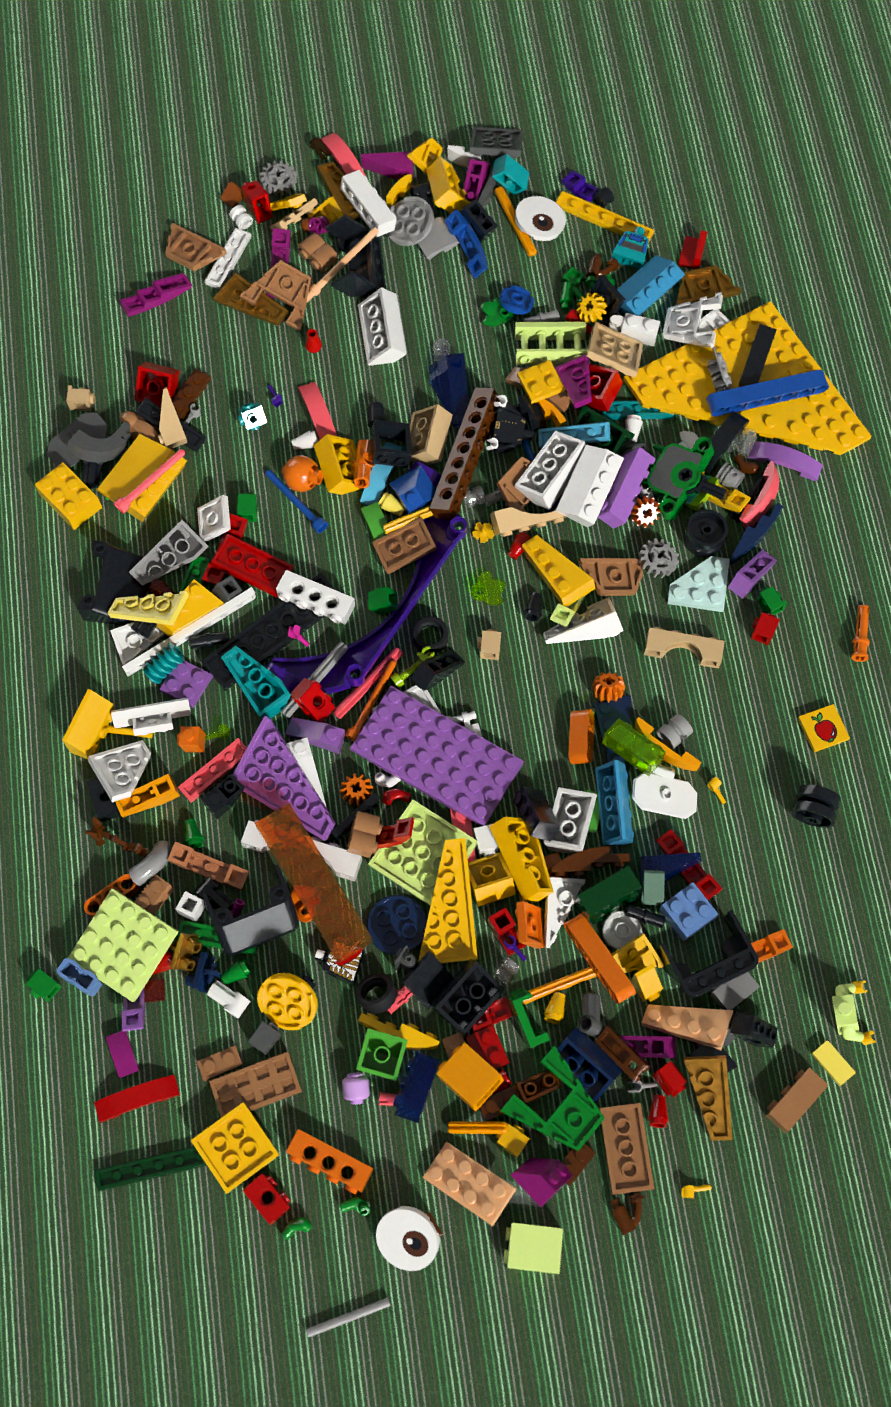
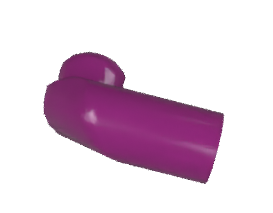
M236 899L232 909H230L233 918L241 915L245 904L242 899Z

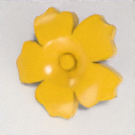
M480 522L476 523L475 531L472 532V536L476 540L480 538V543L487 542L488 538L493 539L495 534L491 530L492 525L490 523L482 525Z

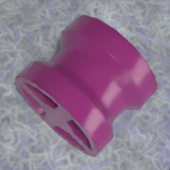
M326 216L314 217L309 220L308 227L312 234L316 233L319 235L327 233L325 227L330 222Z

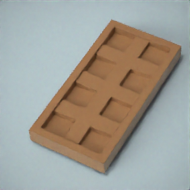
M289 1052L209 1081L221 1118L243 1102H245L250 1111H254L302 1092Z

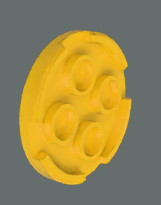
M289 973L271 975L262 983L258 990L257 1002L260 1011L264 1012L273 1024L279 1028L299 1030L308 1025L317 1013L318 1001L315 992L306 981L296 975Z

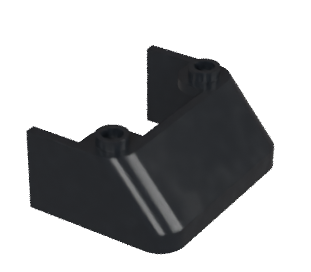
M343 215L325 227L327 232L337 237L338 248L346 254L370 231V229L347 215ZM375 236L349 261L350 272L332 282L331 286L349 297L368 296L381 287L386 289L382 248L379 237Z
M275 865L279 884L274 886L269 894L272 904L237 918H233L231 911L224 907L212 910L206 893L202 894L221 947L227 955L239 954L294 932L298 928L299 918L279 865Z
M730 910L723 918L733 935L723 943V951L726 958L692 974L687 965L683 963L675 964L665 943L660 944L656 950L670 978L686 996L690 998L699 997L752 971L758 965V956L733 910Z

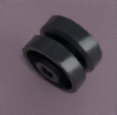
M704 509L694 513L690 517L684 532L686 548L699 557L714 556L721 550L728 534L726 519L714 510Z
M801 785L796 794L797 802L793 805L792 816L798 821L820 828L833 827L837 817L835 811L839 809L841 797L828 788L816 785Z

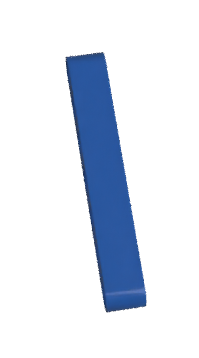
M815 370L715 392L708 395L706 401L711 415L721 416L820 394L828 390L829 385L823 370Z

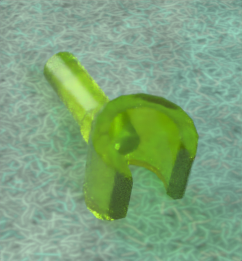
M226 724L218 725V732L206 735L205 741L215 737H228L229 727Z

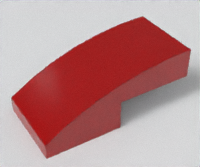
M503 997L494 1001L472 1026L473 1030L478 1031L514 1017L507 998Z

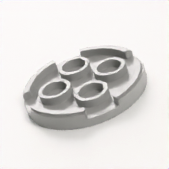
M416 196L405 197L404 200L389 208L396 216L394 230L386 233L393 243L400 246L415 245L425 239L430 233L434 224V213L424 199Z

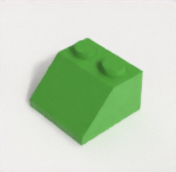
M368 1028L356 1070L397 1081L408 1040Z

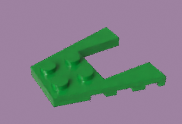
M552 1046L540 1063L571 1089L570 1093L546 1122L515 1094L510 1097L500 1111L579 1151L605 1117L584 1090L578 1078L575 1077L565 1059L557 1051L558 1049Z

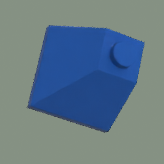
M421 465L390 483L391 488L407 514L419 510L432 502L436 492L435 487Z

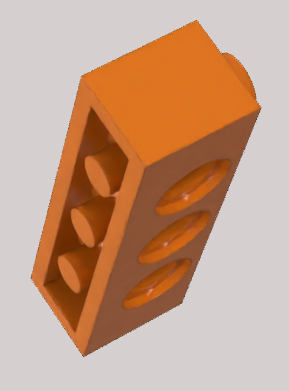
M299 1129L296 1131L286 1151L290 1155L289 1160L299 1165L301 1161L308 1164L307 1169L316 1174H319L320 1171L327 1174L326 1179L334 1184H337L338 1181L346 1185L344 1189L355 1195L357 1191L363 1192L374 1170L372 1167ZM310 1147L315 1148V1157L307 1159L305 1157L306 1149ZM327 1157H332L335 1160L334 1166L330 1169H326L323 1166V1162ZM345 1167H351L354 1171L353 1176L349 1179L342 1177V1170Z

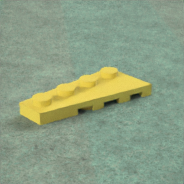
M180 591L179 594L168 592L164 593L163 596L149 594L144 598H139L138 596L115 598L107 613L111 618L173 625L189 594L187 591Z

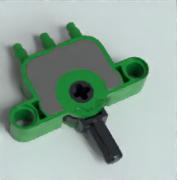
M700 437L692 449L675 443L669 444L666 447L656 443L653 445V449L660 452L661 455L653 465H649L652 470L646 479L643 478L642 483L649 486L654 496L662 499L659 509L665 520L672 521L677 518L687 501V496H693L696 493L700 495L703 491L719 499L726 497V489L708 482L707 477L701 474L714 454L712 442L708 437ZM667 508H673L671 511H665Z

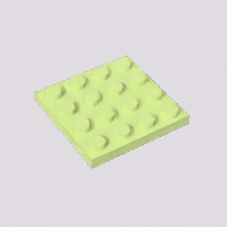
M412 800L399 818L413 817L415 819L411 838L402 844L378 849L368 865L431 906L445 840L465 838L467 859L477 846L478 841L415 800Z
M111 889L68 958L77 962L83 969L91 971L100 981L131 1002H135L179 931L117 890Z

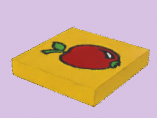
M834 704L798 717V721L813 753L850 739Z

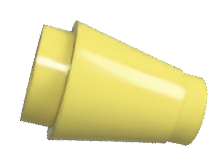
M386 492L378 503L381 509L399 517L405 512L402 504L391 493L388 494Z

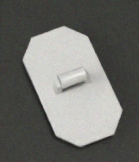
M643 772L633 779L632 799L641 810L686 819L696 812L697 792L688 781L669 779Z

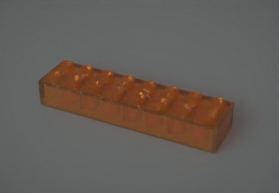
M288 803L255 822L259 834L336 962L340 963L373 943L371 935L291 804Z

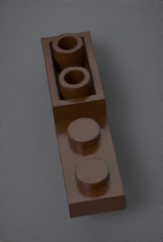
M609 846L590 848L562 859L549 868L548 873L554 874V877H565L566 873H573V876H586L585 873L591 871V864L592 868H602L604 864H612V867H623L624 863L630 861L629 853L610 854Z
M545 1070L491 1095L481 1105L479 1111L484 1122L504 1115L500 1110L513 1094L525 1104H528L559 1089L562 1085L551 1071Z

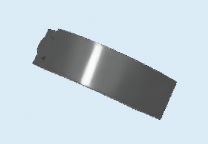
M124 422L112 436L103 439L93 438L78 430L68 441L67 452L88 462L111 461L125 452L126 442L131 436V425Z

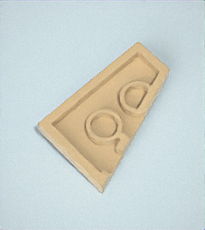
M316 198L309 200L303 206L271 225L270 229L272 232L273 229L286 230L288 228L287 225L291 222L295 224L301 220L303 214L306 213L308 215L315 210L314 207L319 203Z

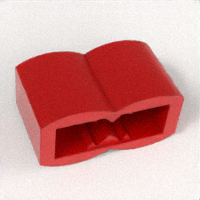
M670 1061L652 1075L667 1097L670 1094L672 1097H675L686 1088L684 1084L687 1081L673 1061Z

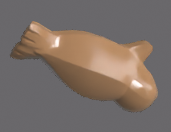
M132 411L120 413L119 420L121 425L124 422L131 425L129 440H135L141 434L160 444L158 435L161 434L154 425L137 416Z

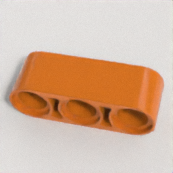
M592 709L576 710L570 714L569 761L571 764H585L593 761L595 719Z
M124 874L89 898L84 904V910L93 919L96 912L91 913V908L94 905H99L100 908L111 889H115L127 898H131L138 892L139 886L133 882L131 888L124 889V885L132 881L129 874Z

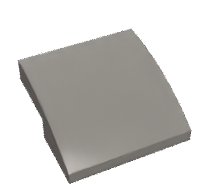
M443 216L434 219L430 233L418 243L428 260L441 251L446 253L459 244L455 235H451Z

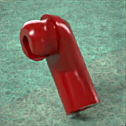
M398 788L384 792L382 802L386 805H391L393 800L399 799L409 803L412 794Z

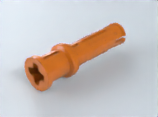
M859 605L857 607L856 635L852 640L854 651L851 654V659L857 662H865L869 657L867 646H869L870 641L867 638L870 607L867 605Z

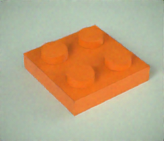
M525 901L516 902L517 909L515 915L518 920L517 938L519 943L536 949L544 948L542 908Z

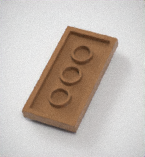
M641 1103L599 1108L605 1117L601 1122L611 1194L654 1190Z

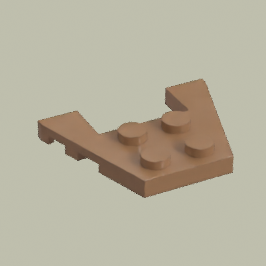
M280 260L261 279L255 281L248 290L242 292L240 298L254 306L263 291L294 308L286 324L300 332L311 277Z
M520 457L496 485L508 507L526 512L523 508L530 500L517 490L514 485L532 462Z

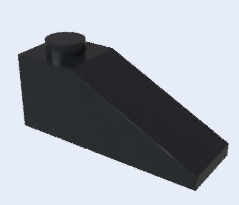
M452 649L421 662L411 679L420 689L425 691L436 686L464 665L465 661Z

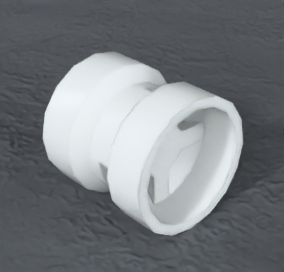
M237 205L230 211L229 216L236 222L239 229L245 230L250 227L253 218L247 213L243 205Z

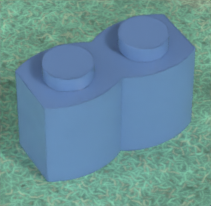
M65 958L56 970L58 975L66 982L75 985L84 994L89 996H95L103 985L91 971L83 969L77 962L69 958Z

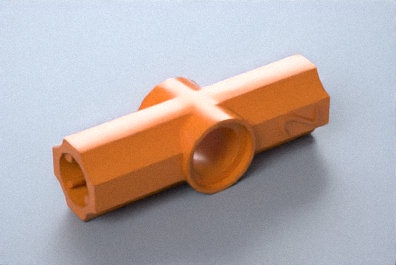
M361 439L357 446L356 460L352 462V469L354 470L353 481L354 486L357 488L366 489L370 485L371 468L375 464H372L371 440Z

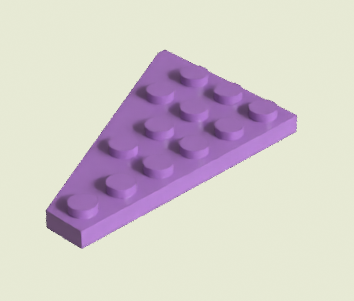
M264 716L233 776L244 786L243 792L322 840L327 841L336 824L271 718Z

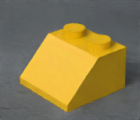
M501 852L468 862L470 888L478 907L516 895L513 877Z

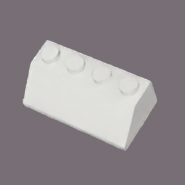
M381 287L358 304L367 365L370 366L393 363L407 354L397 294Z
M555 431L514 485L515 488L535 505L550 510L565 490L586 445L585 442Z
M585 445L555 511L587 528L594 525L624 458L610 450Z

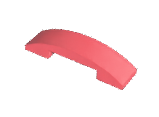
M336 133L322 138L323 145L336 160L344 175L360 170L365 176L352 151Z
M312 382L298 387L316 429L319 441L327 434L337 436L317 384Z
M774 461L769 462L763 473L766 483L754 505L747 504L740 516L744 529L757 524L762 514L765 515L776 498L779 488V472Z

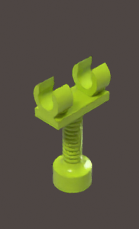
M429 646L424 647L421 653H417L419 660L413 663L411 667L409 666L400 674L395 672L390 676L398 688L405 684L404 680L406 677L413 674L421 662L435 656L434 652L426 653L431 649Z

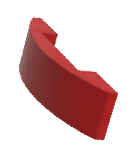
M230 513L231 530L223 534L216 552L227 534L240 540L243 539L248 522L247 519ZM208 563L202 580L214 585L223 581L228 573Z
M413 817L399 819L396 821V825L382 827L380 835H376L377 849L396 846L409 840L412 836L415 819Z
M672 829L656 840L664 855L689 885L694 882L707 900L722 891L723 888L711 874H707L685 849L684 843Z
M170 1075L114 1093L94 1102L99 1123L119 1117L126 1112L179 1096L180 1092L175 1075Z

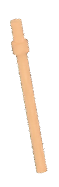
M376 227L372 228L316 285L313 284L310 287L307 302L314 296H317L321 289L379 233Z

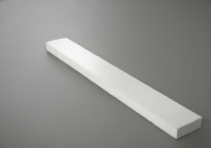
M252 587L123 665L122 668L125 674L130 676L147 666V662H152V657L158 659V652L165 654L162 648L170 649L168 646L169 642L179 646L189 640V637L199 634L256 598L255 591Z

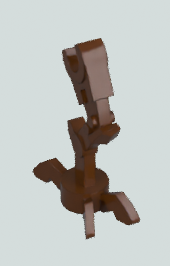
M96 817L92 818L93 828L92 830H86L85 834L95 839L97 846L104 845V837L121 845L125 851H133L137 855L146 857L149 849L141 847L142 845L139 843L129 844L127 841L120 840L116 835H110V831L105 826H102V823Z

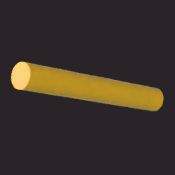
M110 725L106 727L108 728V733L134 736L133 728H114V726ZM153 733L137 735V737L152 738Z

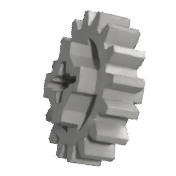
M282 160L279 164L274 161L273 165L267 163L268 168H262L263 172H260L261 185H263L264 190L268 189L269 194L274 192L275 196L278 193H281L283 196L285 191L290 193V188H295L294 184H297V173L294 171L293 166L289 167L288 162L284 165Z
M654 538L652 542L648 540L642 546L638 554L641 557L638 562L643 563L641 568L647 569V574L652 572L653 577L659 574L663 578L665 574L670 576L675 571L679 563L677 559L679 554L674 553L676 548H671L670 542L665 544L664 539L658 542Z

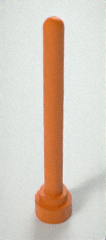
M395 660L389 661L355 726L347 730L345 736L351 741H355L362 731L361 729L396 666Z

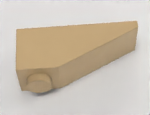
M165 388L163 389L159 424L161 435H158L161 445L171 449L187 443V439L168 390Z

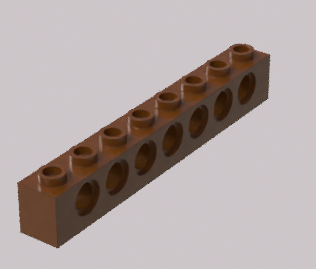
M475 387L429 507L436 519L452 520L457 517L461 510L463 498L466 496L469 482H471L472 474L478 464V458L483 451L485 439L489 435L491 423L495 419L497 407L494 405V402H500L495 388Z

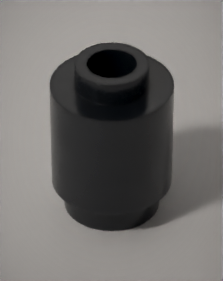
M372 402L367 408V421L370 428H372L374 419L385 421V408L380 402Z

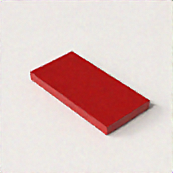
M227 534L210 564L278 598L276 588L286 570L290 572L294 570L293 565L230 534Z

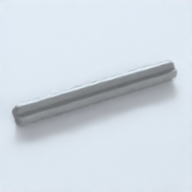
M339 642L308 680H316L320 683L348 650L347 646ZM291 698L281 712L289 718L299 706Z

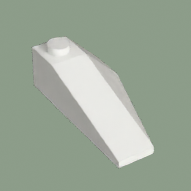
M610 597L588 606V611L581 615L576 613L568 627L557 624L545 631L543 636L546 644L617 636L623 631V628Z

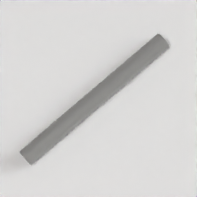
M387 1297L307 1328L308 1338L391 1306L390 1301Z

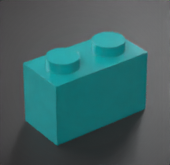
M505 154L494 160L492 178L516 195L527 189L529 171L508 154Z

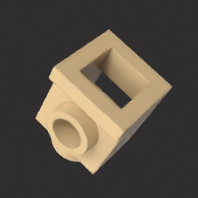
M68 385L66 402L69 409L92 411V404H95V393H91L90 389H73L72 386Z

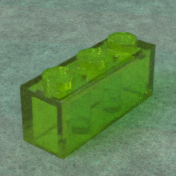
M618 719L605 732L602 742L647 776H650L663 762L666 753L660 745L653 743L644 734L639 733L630 724L621 719Z

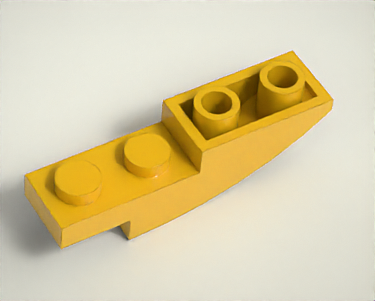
M361 1013L358 1019L359 1024L369 1029L407 1039L406 1050H429L438 1048L440 1045L436 1035L430 1032H426V1034L418 1031L419 1028L411 1023L407 1025L402 1023L398 1031L396 1030V1025L388 1021L384 1024L378 1021V1017L374 1014L367 1013L365 1015Z

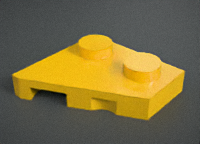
M430 138L411 151L407 157L427 174L426 169L441 156L443 148L433 138Z
M644 933L639 934L612 953V956L624 973H629L633 970L640 971L651 964L658 968L665 966Z

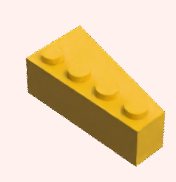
M503 817L489 826L523 900L540 901L552 894L554 891L538 838L530 836L522 818Z

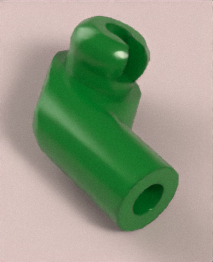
M359 1196L339 1203L342 1213L352 1209L362 1216H367L370 1213V1204Z

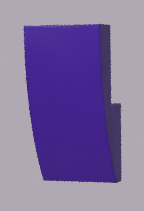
M573 170L561 180L562 184L571 193L588 202H591L593 195L599 192L598 188L586 182L583 175Z

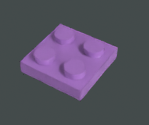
M184 660L182 664H178V667L173 669V672L167 676L160 691L174 699L188 698L189 706L194 708L213 676Z

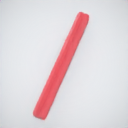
M394 648L368 674L364 683L356 687L333 710V714L341 719L381 678L389 661L395 660L397 662L403 656V652L399 648Z

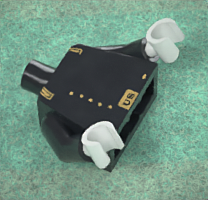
M498 395L497 398H499L500 402H494V405L496 407L501 406V408L496 413L492 437L486 440L490 442V446H487L486 449L507 453L519 447L522 439L532 441L534 430L524 428L526 419L522 417V414L514 406L507 402L506 396Z

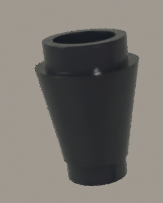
M536 592L530 594L523 611L525 619L538 621L542 616L541 594Z

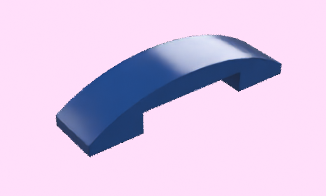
M455 210L444 221L451 235H456L469 260L467 266L473 278H477L488 268L486 256L470 224L458 210Z

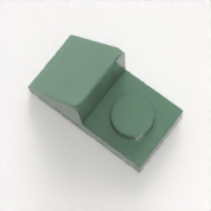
M644 870L640 903L642 905H661V902H664V871Z

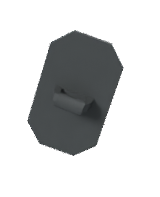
M83 413L49 442L47 456L56 466L64 462L68 468L73 467L81 459L67 452L68 441L78 430H81L93 438L103 439L106 438L108 425L98 413Z

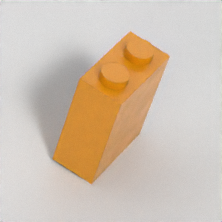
M464 1043L462 1046L459 1045L452 1052L453 1056L448 1061L441 1063L436 1074L445 1085L476 1112L504 1080L499 1072Z

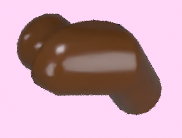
M742 454L734 457L741 472L746 474L759 472L760 467L757 463L746 462Z

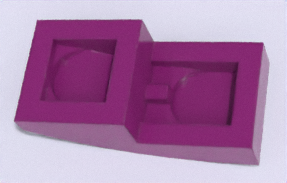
M121 1030L106 1036L119 1078L139 1071L127 1031Z

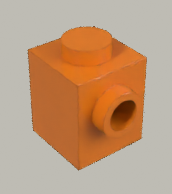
M181 726L180 733L177 735V743L185 752H204L206 734L200 727Z

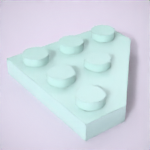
M711 556L672 582L669 586L667 604L723 612L730 559Z

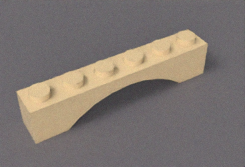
M513 507L494 511L490 514L495 536L501 534L502 537L510 536L513 534L512 531L519 530V533L529 531V527L535 525L536 528L547 526V522L553 521V524L560 523L566 518V516L557 511L544 514H530Z

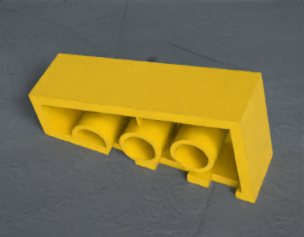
M538 535L522 544L524 555L561 605L568 607L596 589L594 579Z

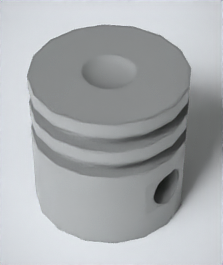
M728 462L722 466L716 475V478L719 479V484H722V486L731 491L737 489L745 477L743 472L735 467L733 468Z

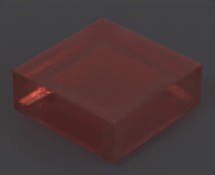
M164 979L148 981L144 987L145 1003L166 1001V984Z

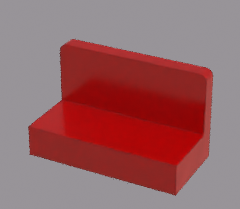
M701 230L699 239L689 236L685 237L679 266L695 270L699 269L707 231Z

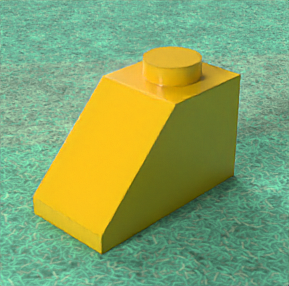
M653 964L635 973L631 979L632 985L643 1002L646 1000L652 1002L660 997L659 993L663 988Z

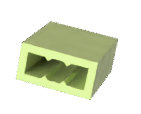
M511 1223V1227H506L505 1240L509 1241L508 1250L504 1249L503 1263H507V1268L559 1274L563 1229Z

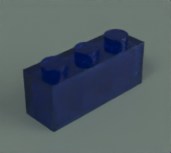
M418 1052L415 1053L414 1059H409L406 1071H409L407 1077L403 1076L399 1087L402 1089L401 1095L396 1094L393 1106L396 1107V1116L419 1123L440 1060Z

